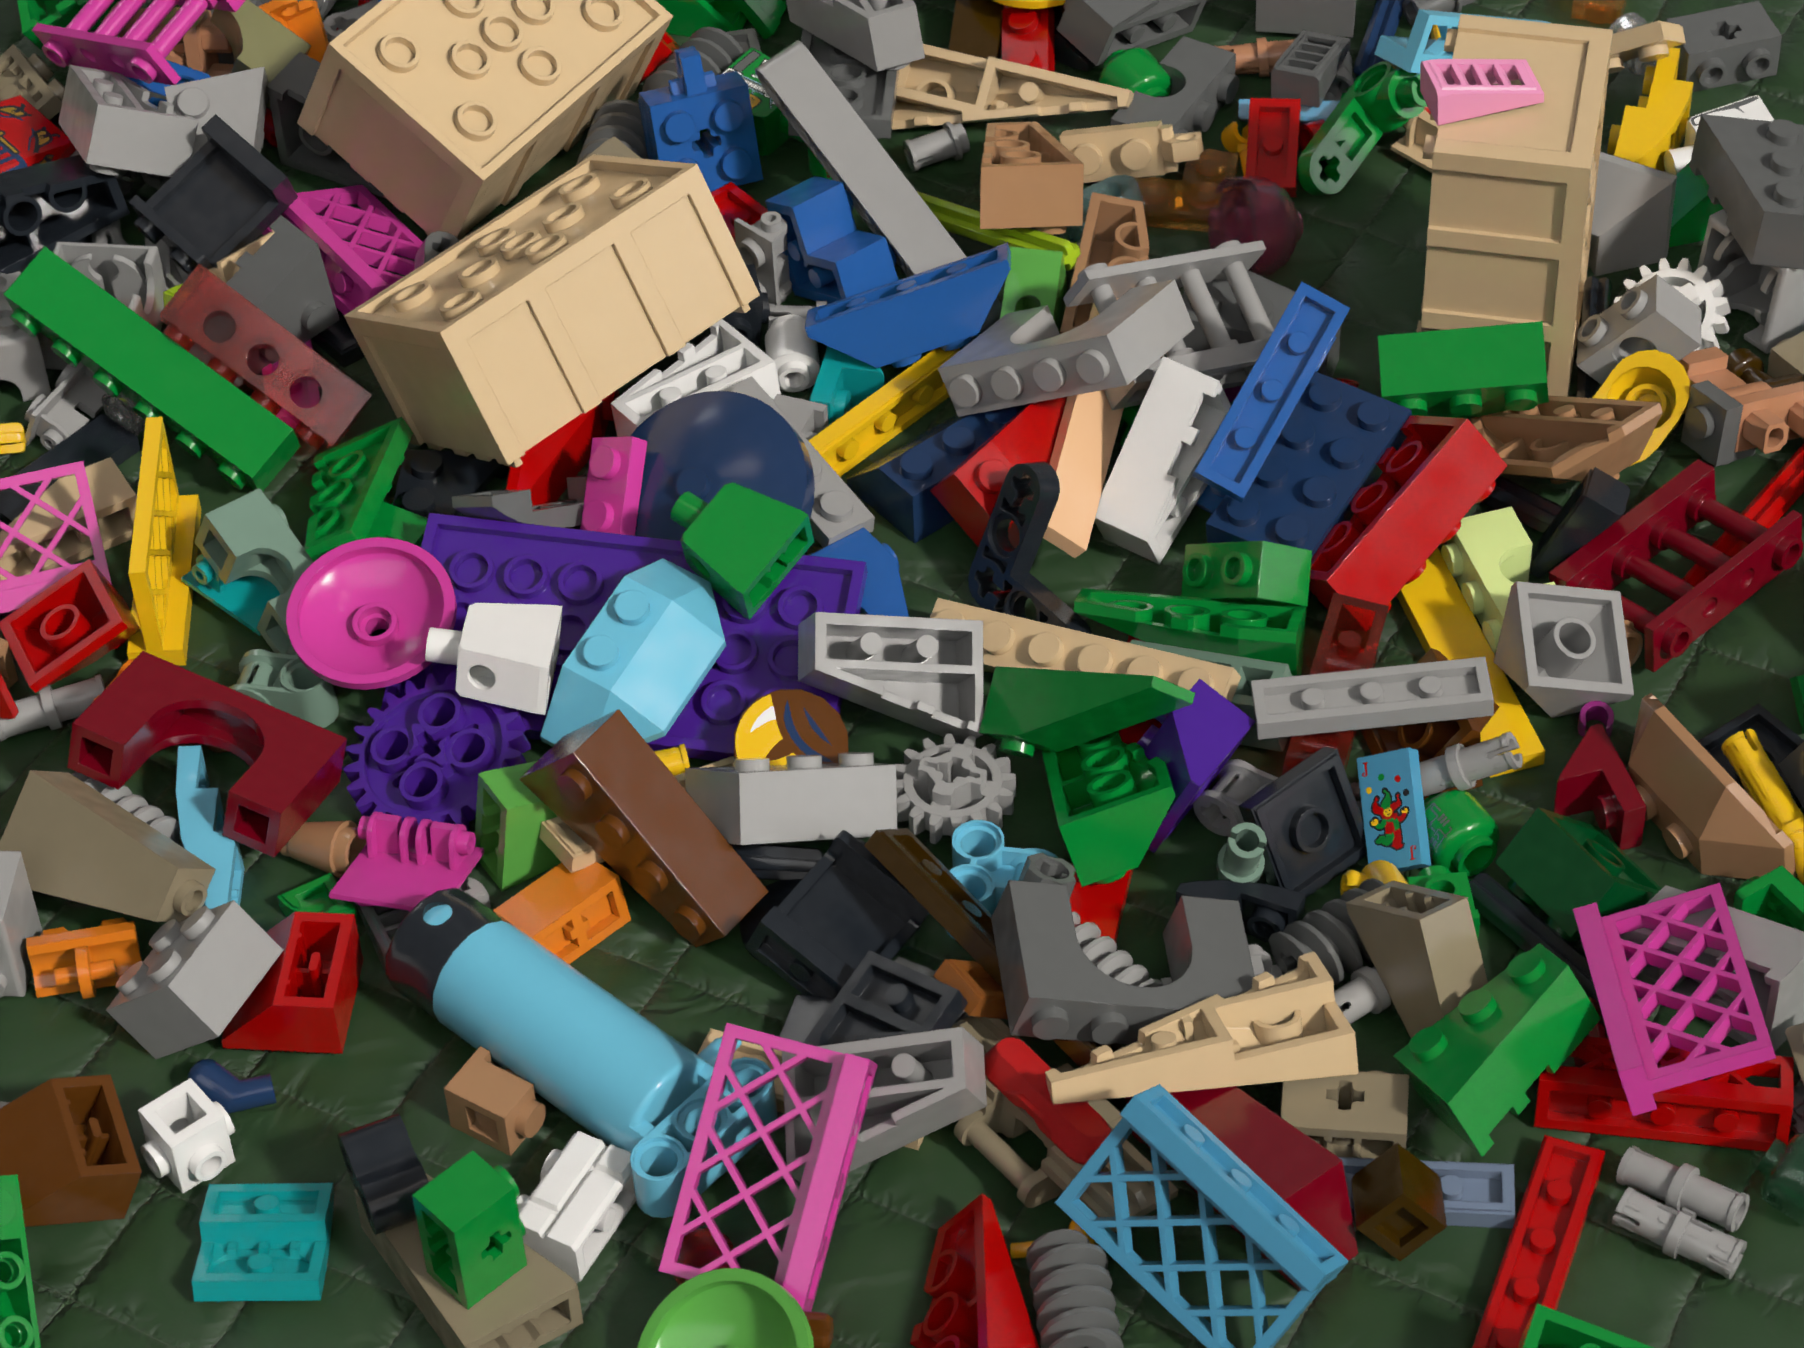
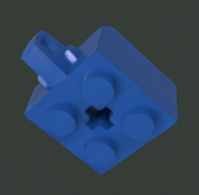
M694 46L674 50L678 78L668 80V86L639 93L638 102L648 159L697 164L710 192L730 182L738 186L763 180L748 84L737 71L716 76L712 70L704 72L700 53L696 51ZM703 129H707L705 132L702 133V137L700 138V131Z

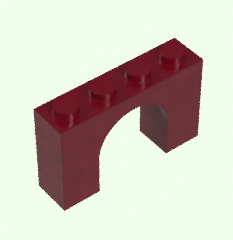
M142 651L72 723L67 768L119 790L149 757L169 746L196 743L225 749L244 760L250 768L228 792L222 835L275 858L339 784L347 738Z

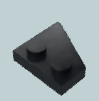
M406 450L393 505L428 518L429 513L464 517L463 514L453 508L452 497L482 492L494 477L503 480L509 472V466L499 464L496 459H492L489 462L476 459L474 454L466 457L457 455L453 451Z
M869 950L803 1043L823 1046L948 1029L955 1023L968 1002L958 989Z

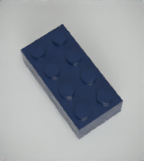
M1315 371L1242 503L1226 495L1206 522L1207 543L1268 541L1312 550L1313 557L1334 525L1343 521H1350L1354 513L1351 511L1349 503L1358 490L1368 487L1379 479L1383 471L1377 466V462L1386 449L1394 447L1398 451L1407 436L1401 428L1408 417L1412 415V410ZM1310 590L1308 594V601L1313 595V593Z

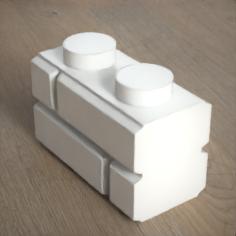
M580 1131L573 1134L563 1150L554 1149L549 1153L541 1170L540 1183L530 1196L522 1194L517 1199L519 1217L526 1230V1234L523 1236L524 1243L571 1276L576 1284L578 1281L581 1282L636 1202L630 1165L631 1153L612 1144L609 1147L605 1146L602 1140Z

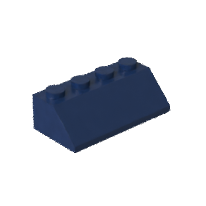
M1027 404L960 417L956 414L846 478L847 486L915 544L955 520L930 490Z

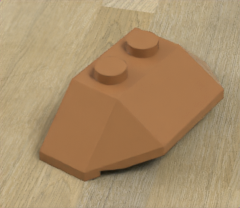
M1549 396L1548 403L1538 404L1530 410H1508L1471 418V421L1508 465L1501 474L1550 479V482L1553 484H1562L1570 481L1581 482L1589 470H1593L1594 467L1618 480L1620 477L1619 472L1640 459L1663 412L1660 402Z
M1652 693L1643 697L1628 763L1629 775L1647 806L1645 821L1651 819L1659 827L1671 852L1679 859L1686 857L1704 875L1749 879L1754 876L1761 877L1782 865L1796 877L1794 842L1767 817L1761 807Z

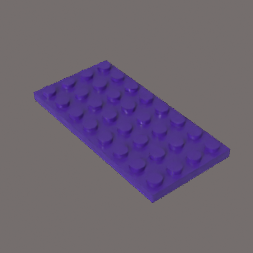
M429 513L421 548L433 555L442 564L452 582L457 602V615L453 630L463 631L468 607L474 603L563 606L559 654L546 713L541 715L517 709L527 727V730L523 732L526 738L541 740L540 735L562 665L623 577L662 558L699 576L687 564L681 541ZM803 555L750 620L743 617L712 588L726 647L666 736L647 743L651 749L657 751L685 744L688 758L719 761L734 756V732L742 713L757 698L779 689H802L820 696L840 714L843 698L798 681V624L815 612L860 614L868 574L866 562ZM432 662L415 676L386 687L385 693L390 692L399 699L406 695L405 682L408 680L415 685L417 690L425 688V681L430 673H433L439 685H444L451 671L457 673V665ZM385 694L381 706L382 711L389 707Z

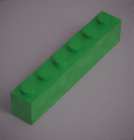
M45 246L3 294L13 311L9 317L20 329L32 337H35L39 332L54 342L50 347L53 352L70 366L76 368L80 362L95 373L91 377L93 381L109 395L117 398L123 393L134 401L136 405L133 407V410L143 420L146 421V417H163L164 424L178 434L174 440L186 452L197 459H200L203 454L207 455L219 464L216 468L218 474L235 488L241 490L247 485L253 490L260 488L264 491L301 447L293 428Z

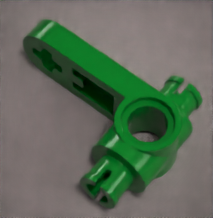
M1382 61L1365 70L1354 81L1352 86L1345 89L1347 92L1342 93L1340 102L1298 159L1297 175L1301 186L1306 192L1314 196L1340 192L1383 133L1398 129L1411 118L1417 117L1422 113L1427 104L1420 92L1419 73H1409L1402 68L1395 69L1390 62ZM1325 160L1327 165L1324 172L1328 178L1321 179L1319 175L1322 172V166L1319 161Z

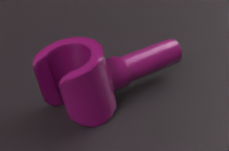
M1602 701L1586 703L1580 711L1577 728L1578 734L1584 737L1586 723L1590 720H1599L1604 723L1605 731L1610 737L1614 723V711Z

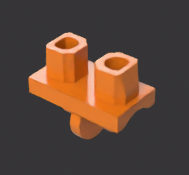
M123 917L103 920L98 927L68 931L64 927L46 929L42 931L40 936L26 938V949L31 963L37 998L78 991L81 992L83 999L95 998L96 988L115 986L119 978L132 965L142 961L135 922H127Z

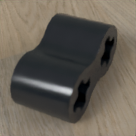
M399 1113L339 1133L337 1137L350 1179L359 1194L374 1234L377 1235L416 1221L412 1194L429 1183L413 1149L408 1132Z

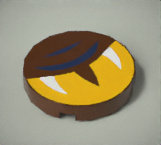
M779 689L757 698L742 713L734 732V759L769 758L770 765H787L786 756L822 755V764L838 763V753L848 752V732L839 712L822 697L802 689Z

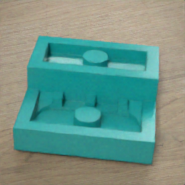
M333 1183L209 1184L199 1220L202 1243L191 1281L194 1302L321 1300L332 1230Z

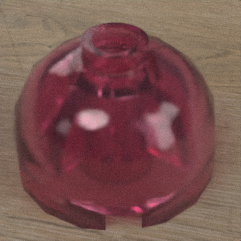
M1257 176L1226 177L1217 186L1214 193H1223L1219 208H1210L1209 212L1210 247L1213 249L1231 240H1238L1240 244L1262 240L1266 250L1249 271L1262 277L1270 276L1287 264L1293 255L1298 241L1303 234L1302 216L1297 211V207L1287 190L1271 179Z

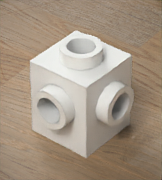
M191 1078L138 1109L146 1143L140 1147L144 1160L158 1178L167 1175L182 1193L203 1181L216 1177L225 1167L235 1162L229 1137L235 1133L231 1118L223 1106L217 1101L212 1102Z

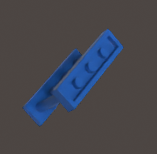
M1301 281L1194 471L1193 477L1208 484L1197 501L1196 506L1213 514L1226 495L1242 503L1315 371L1318 372L1337 338L1335 336L1350 310L1348 306Z

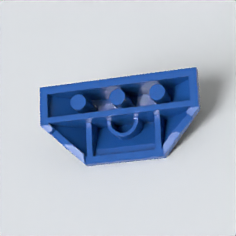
M1008 243L931 270L807 311L805 323L807 335L813 340L876 368L891 364L894 368L904 367L919 360L922 357L921 353L939 347L943 351H951L963 347L972 340V336L978 335L1011 269L1010 247Z

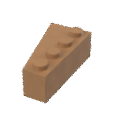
M1038 122L987 123L981 163L980 229L1035 227V230L1055 235L1065 233L1066 226H1082L1084 163Z

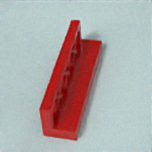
M1586 1036L1569 1056L1580 1058L1587 1063L1580 1068L1560 1066L1555 1073L1547 1072L1545 1069L1539 1075L1534 1127L1777 1153L1787 1152L1794 1107L1793 1057L1776 1055V1059L1716 1075L1706 1081L1699 1080L1653 1093L1657 1109L1632 1116L1609 1038ZM1671 1046L1657 1063V1066L1661 1068L1682 1062L1691 1052ZM1750 1076L1779 1078V1088L1754 1086L1746 1078Z

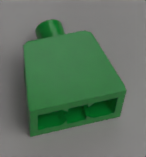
M734 482L725 484L710 503L687 491L678 498L671 511V520L687 529L680 540L687 564L701 578L709 581L712 588L748 620L752 618L814 543L810 519L807 513Z

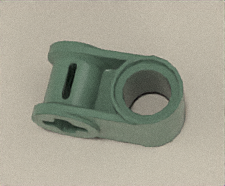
M252 649L245 652L239 662L241 674L237 683L229 687L322 728L333 723L339 715L340 708L334 685L314 675L305 667L297 655L272 653L262 649Z

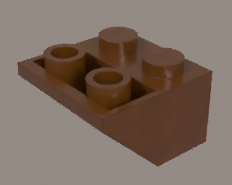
M111 1074L51 1078L0 1108V1176L18 1174L25 1227L125 1218L142 1171Z

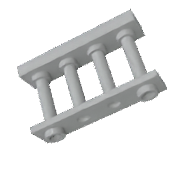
M1231 240L1213 249L1114 266H1107L1106 263H1096L1086 267L1077 275L1078 280L1063 297L1066 307L1095 303L1100 314L1131 288L1175 279L1178 288H1184L1211 349L1194 352L1193 348L1186 347L1182 339L1165 354L1171 360L1219 380L1223 389L1244 384L1274 331L1247 273L1266 250L1262 240L1240 244L1238 240ZM1228 280L1255 341L1239 344L1237 340L1230 339L1205 283ZM1159 358L1129 385L1104 391L1112 410L1142 404L1162 358Z

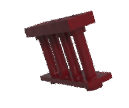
M1697 459L1609 528L1550 571L1549 580L1550 582L1554 581L1556 585L1612 590L1625 579L1632 577L1674 600L1675 602L1657 616L1621 595L1624 619L1633 622L1634 628L1644 634L1645 668L1654 673L1673 657L1676 658L1682 655L1692 642L1783 570L1790 569L1797 563L1803 551L1802 514L1792 510L1769 529L1716 501L1715 468ZM1706 520L1749 543V545L1735 556L1730 557L1686 532L1697 523ZM1671 549L1712 573L1699 584L1693 586L1649 560L1661 551Z

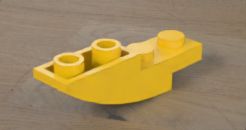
M1669 48L1668 57L1657 60L1656 66H1646L1642 94L1649 95V97L1639 96L1637 107L1625 106L1621 125L1612 124L1607 154L1660 171L1665 170V151L1679 148L1684 138L1686 124L1690 116L1694 82L1677 80L1680 48Z

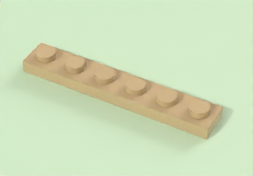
M937 598L930 618L983 621V671L994 673L995 666L1149 675L1190 690L1201 679L1230 702L1233 700L1241 676L1233 667Z

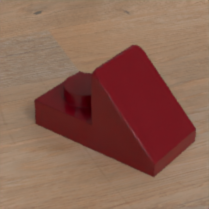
M1603 725L1590 726L1558 778L1554 812L1570 816L1593 810L1599 827L1602 830L1608 829L1615 844L1621 850L1641 846L1647 806Z

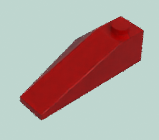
M618 389L604 398L602 403L587 413L580 414L527 450L525 455L520 457L523 462L522 465L517 468L510 466L506 490L531 489L532 505L556 502L567 488V478L577 476L590 459L592 438L604 437L608 422L614 421L611 402L619 397Z
M1067 397L1027 404L930 490L978 547L1010 468L1021 463L1038 461L1050 463ZM1011 521L1008 528V537L1013 547L1017 548L1020 539L1019 530L1014 521Z
M981 1193L938 1229L923 1289L932 1296L930 1309L925 1316L924 1322L914 1326L910 1344L916 1348H1039L992 1200Z

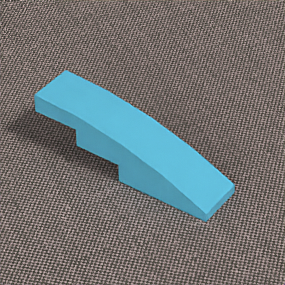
M201 745L178 746L176 799L183 848L216 869L207 889V898L203 906L213 909L232 900L240 906L245 868L239 842L222 835L225 815L219 788H209L210 784Z

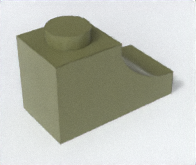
M246 0L237 12L214 9L210 19L225 35L232 48L234 66L231 73L265 67L268 82L270 83L299 52L307 55L311 48L310 44L249 0Z

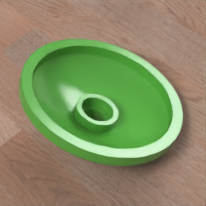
M723 1268L699 1274L674 1289L653 1312L642 1332L637 1348H814V1341L804 1311L792 1294L783 1286L754 1271L740 1268Z

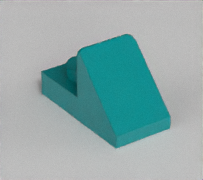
M827 346L809 401L827 405L828 425H830L850 411L851 407L854 408L885 385L883 371L880 367H873Z

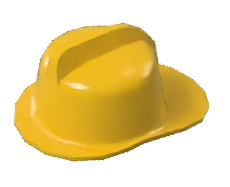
M1658 350L1637 351L1619 362L1593 396V398L1660 402L1663 413L1640 459L1632 465L1646 460L1678 426L1690 398V380L1684 366L1671 354Z

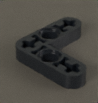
M1044 461L1016 464L1010 468L1005 477L969 571L968 582L972 597L984 609L1026 619L1025 604L1027 599L1030 598L1036 607V621L1092 634L1090 626L1083 618L1030 573L1059 498L1060 483L1057 473L1050 464ZM1011 521H1014L1019 530L1020 539L1017 548L1013 547L1008 537V528Z

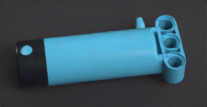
M448 888L436 891L421 900L405 916L392 937L386 955V976L392 987L474 1048L478 1049L481 1046L489 1050L493 1062L504 1070L509 1069L521 1079L533 1084L534 1091L604 1143L629 1151L631 1153L630 1165L638 1207L652 1217L667 1218L673 1216L722 1037L713 1040L697 1055L469 893L457 888ZM738 1040L735 1050L741 1046V1040ZM743 1057L734 1059L731 1064L742 1087L771 1070L765 1062L756 1058ZM728 1078L722 1099L735 1092ZM774 1080L748 1094L764 1126L776 1120L778 1116ZM740 1100L718 1112L714 1129L725 1148L757 1131ZM762 1139L731 1156L734 1164ZM711 1140L705 1161L718 1154ZM723 1162L701 1174L697 1188L700 1195L728 1171Z

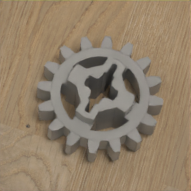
M946 734L944 744L937 746L929 738L923 739V752L918 753L915 750L906 749L904 751V764H895L897 821L909 820V830L914 836L924 830L930 831V843L936 844L943 835L951 836L952 840L955 829L971 820L989 821L1001 829L1003 827L1002 815H1012L1014 812L1016 775L1011 773L1010 759L1008 757L997 758L996 745L993 743L984 746L982 749L976 748V736L970 735L963 744H957L952 734Z

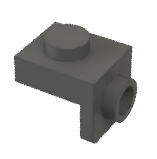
M1708 380L1691 385L1690 398L1687 404L1680 441L1698 453L1704 461L1714 466L1727 465L1733 461L1754 455L1756 448L1734 452L1744 405Z

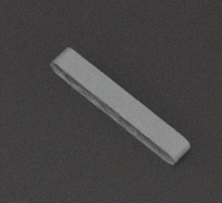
M795 41L755 69L756 75L767 94L830 177L835 181L843 182L845 190H848L851 195L855 210L871 231L876 235L886 237L887 242L894 250L896 263L906 277L966 258L963 251L801 41ZM997 297L978 335L1000 319L1002 304Z

